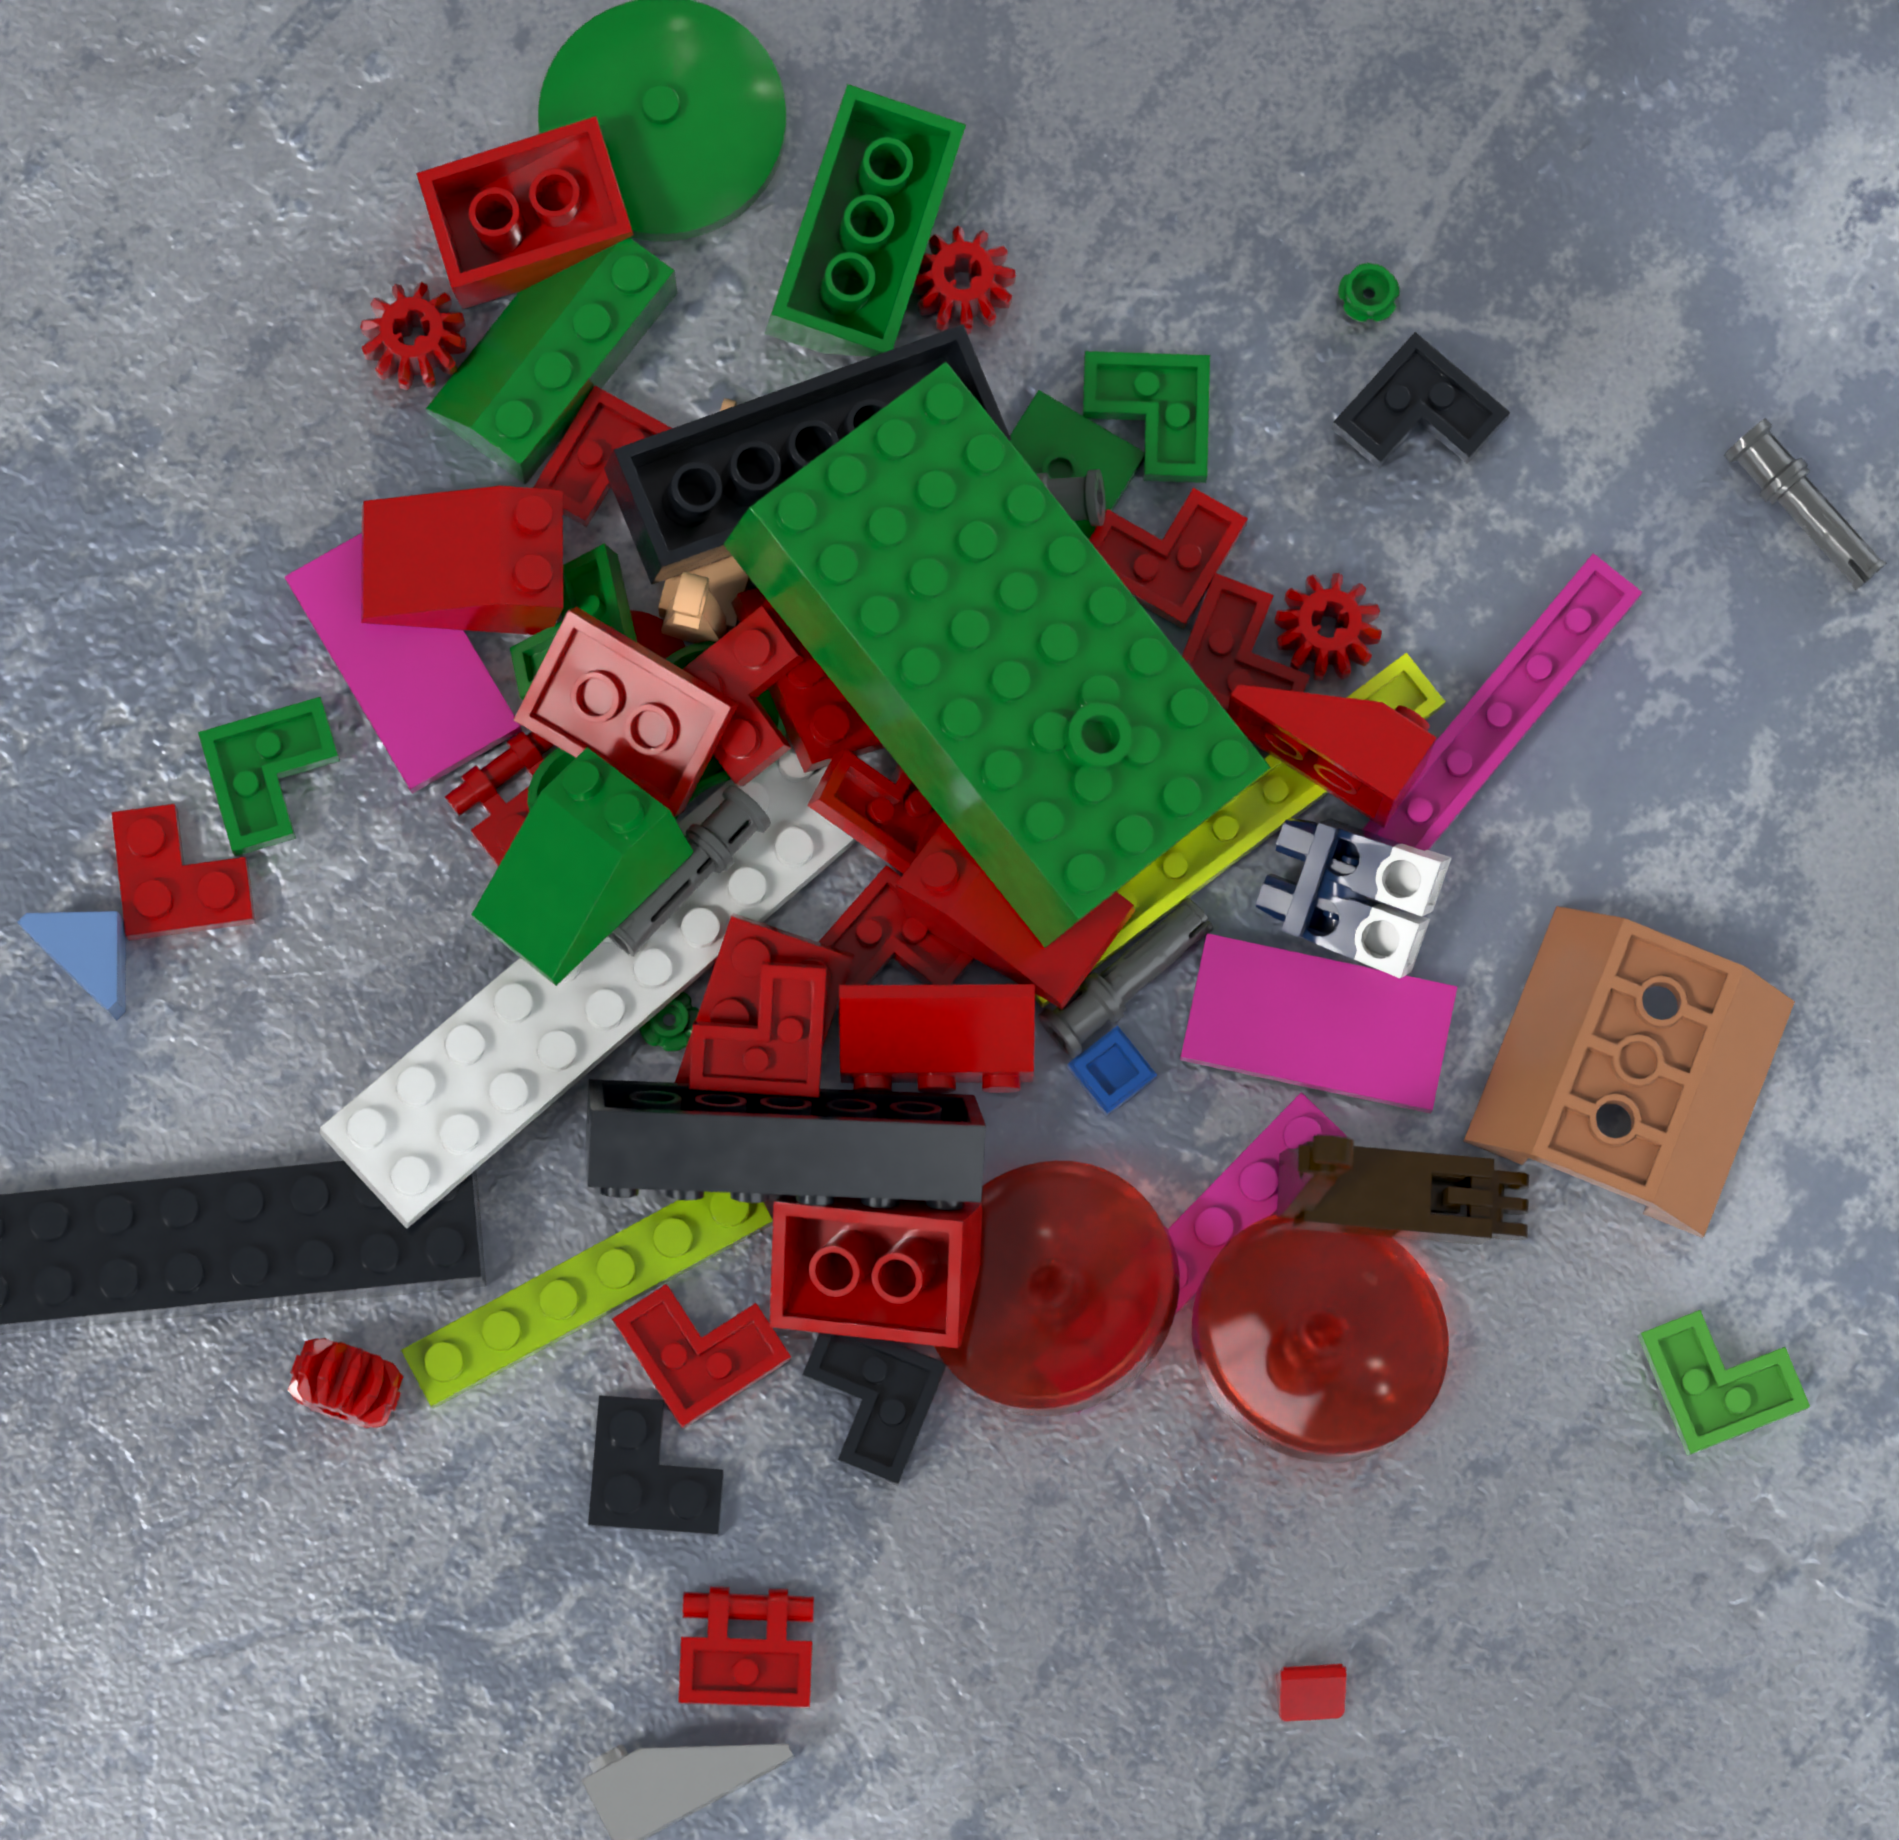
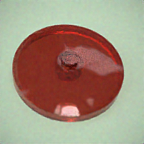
M1044 1161L1024 1165L993 1178L982 1186L980 1202L983 1203L980 1268L961 1346L959 1348L934 1347L949 1370L969 1390L998 1408L1029 1416H1058L1096 1406L1118 1394L1136 1380L1153 1361L1168 1336L1174 1321L1180 1291L1178 1257L1171 1235L1160 1215L1135 1187L1118 1175L1091 1164L1075 1161Z
M1277 1214L1268 1216L1251 1224L1233 1237L1216 1256L1199 1285L1192 1313V1342L1197 1365L1204 1383L1222 1411L1240 1429L1261 1444L1293 1458L1323 1463L1348 1462L1375 1455L1400 1441L1415 1427L1430 1409L1443 1384L1448 1364L1449 1335L1446 1317L1436 1289L1415 1258L1392 1237L1293 1228L1294 1219L1277 1217Z

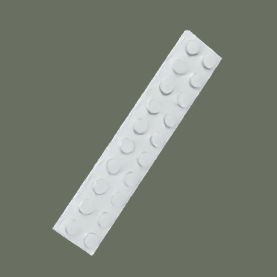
M786 732L785 739L792 747L789 751L743 787L734 784L732 779L728 780L678 823L684 836H686V830L693 823L701 825L724 801L723 791L729 785H734L747 793L760 805L771 821L770 827L764 833L756 831L732 856L734 864L727 871H722L721 873L713 872L705 879L679 909L658 928L635 956L625 953L607 937L557 986L522 958H519L320 1127V1135L404 1227L408 1229L712 967L716 962L733 913L763 923L857 842L807 806L828 766L804 773Z

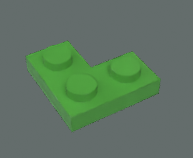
M1701 1310L1638 1335L1640 1344L1687 1456L1794 1415L1810 1407L1786 1347L1725 1370Z

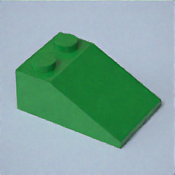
M587 747L541 791L471 915L475 922L557 986L676 871L694 851L667 807Z

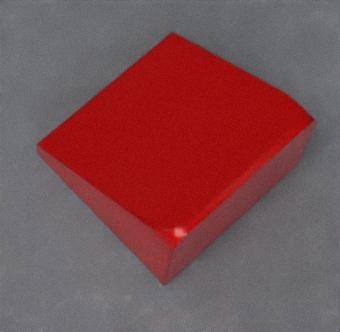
M1342 1664L1281 1668L1276 1673L1278 1714L1280 1719L1287 1722L1338 1719L1342 1717L1345 1711L1346 1667H1342Z

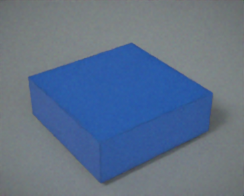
M1118 1025L1067 1064V1069L1106 1117L1157 1078L1155 1071Z

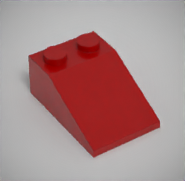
M596 116L416 173L452 291L462 310L520 292L634 235Z
M491 486L366 500L363 502L361 623L535 635L546 628L555 626L563 610V490Z
M1238 684L1230 696L1227 709L1228 715L1250 742L1383 828L1425 768L1437 738L1428 732L1430 728L1429 723L1413 710L1402 705H1398L1394 710L1383 702Z
M944 821L895 884L907 918L912 916L926 926L928 932L1018 984H1035V994L1061 1009L1065 1007L1135 912L1134 905L1116 891L1045 948Z

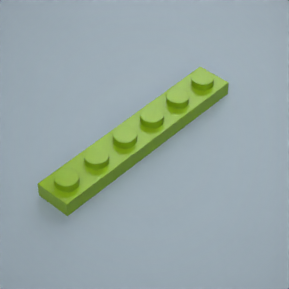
M704 1192L702 1199L677 1200L403 1348L401 1352L431 1408L435 1409L772 1226L773 1219L764 1202L746 1203L731 1199V1193Z

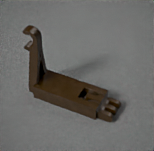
M1314 1135L1313 1142L1307 1141L1303 1145H1299L1297 1149H1286L1279 1154L1277 1217L1294 1219L1293 1228L1473 1245H1481L1492 1238L1528 1239V1225L1517 1222H1503L1504 1214H1528L1529 1200L1504 1196V1189H1528L1529 1174L1494 1170L1495 1159L1354 1146V1140L1347 1137ZM1461 1205H1467V1217L1442 1215L1460 1213Z

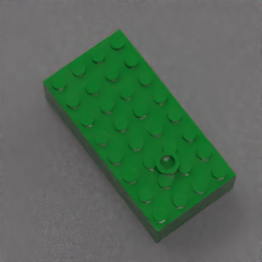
M947 362L943 363L749 507L723 544L1045 948L1271 768Z

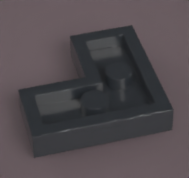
M1414 332L1334 420L1331 429L1378 469L1419 424L1468 464L1505 423L1510 411L1418 333Z
M819 1333L802 1377L861 1401L839 1455L838 1462L898 1486L946 1370L947 1363L893 1341Z
M599 1395L588 1526L719 1537L724 1470L660 1465L664 1400Z

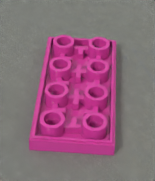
M362 533L284 576L404 782L413 794L516 735L522 729L520 724L513 720L515 717L464 630L361 623Z
M1207 933L1180 1060L1431 1114L1458 986L1411 976L1398 978L1378 969Z

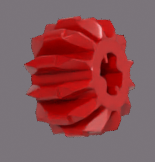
M959 225L953 228L951 244H947L942 237L936 234L929 238L931 254L924 253L912 293L923 295L917 303V310L920 315H930L939 311L936 326L941 332L950 326L953 319L961 320L960 325L964 324L967 334L972 333L974 317H978L983 324L992 327L996 323L997 317L993 307L1007 309L1012 303V294L1006 288L1015 283V269L1002 266L1008 257V251L1004 245L996 246L986 251L989 235L984 230L979 231L975 235L973 242L964 241L965 232ZM959 272L969 273L970 288L957 289L955 274Z
M421 281L416 286L413 297H406L403 287L395 283L392 287V295L395 302L390 305L383 299L374 298L371 302V307L377 318L361 321V332L370 339L362 346L364 357L366 360L378 361L375 370L381 380L388 379L398 372V382L401 389L409 390L413 385L415 375H422L426 387L433 388L436 385L433 370L439 368L444 373L454 374L457 366L450 354H460L467 350L466 338L458 334L466 326L464 316L461 312H449L452 300L446 292L438 294L430 300L428 285ZM414 328H423L424 335L417 336L414 345L405 344L403 337H410Z
M1340 573L1332 575L1328 589H1323L1320 579L1313 574L1306 578V594L1298 589L1289 588L1285 593L1284 600L1290 609L1278 610L1274 619L1275 625L1288 630L1277 637L1276 646L1278 650L1287 651L1298 648L1291 659L1290 667L1299 670L1303 668L1308 660L1316 663L1313 670V679L1316 681L1324 679L1327 665H1333L1336 675L1342 680L1350 676L1351 664L1349 659L1358 665L1366 666L1372 657L1366 645L1378 644L1382 635V630L1368 624L1378 618L1380 613L1378 604L1369 603L1358 606L1365 595L1366 587L1358 583L1352 587L1348 594L1341 591L1343 575ZM1323 617L1336 619V631L1333 638H1327L1319 634L1321 630L1320 623Z
M316 1338L305 1341L300 1355H296L290 1372L292 1378L288 1391L298 1404L309 1407L311 1411L324 1414L329 1418L341 1420L350 1425L356 1424L366 1429L370 1427L378 1428L386 1426L391 1411H395L401 1395L399 1388L403 1376L394 1363L382 1359L380 1355L369 1353L362 1348H356L341 1341L334 1342L326 1338Z

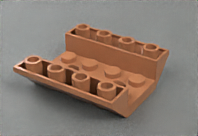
M1556 906L1463 1142L1520 1165H1523L1530 1158L1646 1205L1643 1211L1644 1215L1703 1238L1795 1001L1741 964L1626 918ZM1655 986L1670 990L1677 1000L1676 1014L1664 1020L1655 1019L1648 1015L1642 1002L1644 991ZM1607 1104H1616L1623 1107L1631 1118L1630 1132L1621 1138H1611L1604 1135L1597 1127L1596 1114L1600 1107Z

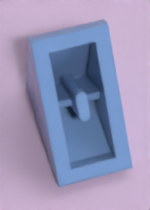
M118 911L26 913L17 922L25 933L116 1021L126 1012V935L124 920Z

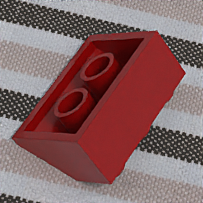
M1035 984L839 985L841 1083H853V1090L892 1091V1083H918L919 1092L950 1093L956 1091V1083H982V1091L1011 1093L1020 1091V1082H1033Z
M781 1195L773 1203L770 1327L959 1348L962 1343L980 1268L983 1203L965 1202V1207L960 1210H938L926 1206V1200L900 1199L899 1206L877 1208L862 1204L861 1198L835 1197L833 1204L808 1205L797 1202L796 1195Z

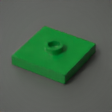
M1040 390L1037 391L1010 434V442L1035 473H1047L1050 479L1086 476L1088 470L1099 469L1103 477L1105 489V512L1107 509L1113 511L1144 461V451ZM1088 520L1074 521L1089 540L1097 526H1091Z

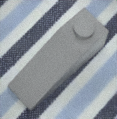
M622 1744L590 1761L588 1764L593 1774L581 1781L612 1840H645L795 1758L788 1744L639 1748L628 1754Z

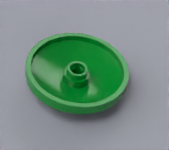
M634 0L609 8L587 21L568 38L552 60L544 78L538 104L539 134L594 116L597 117L634 234L630 238L655 242L686 240L713 232L732 222L752 206L765 191L777 170L785 145L787 125L785 95L781 79L768 52L759 40L737 20L716 8L692 0Z

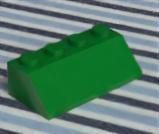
M847 84L764 334L823 354L873 357L894 348L966 124Z
M629 237L518 292L426 407V412L526 485L564 437L594 385L601 389L676 296L678 292L675 270Z

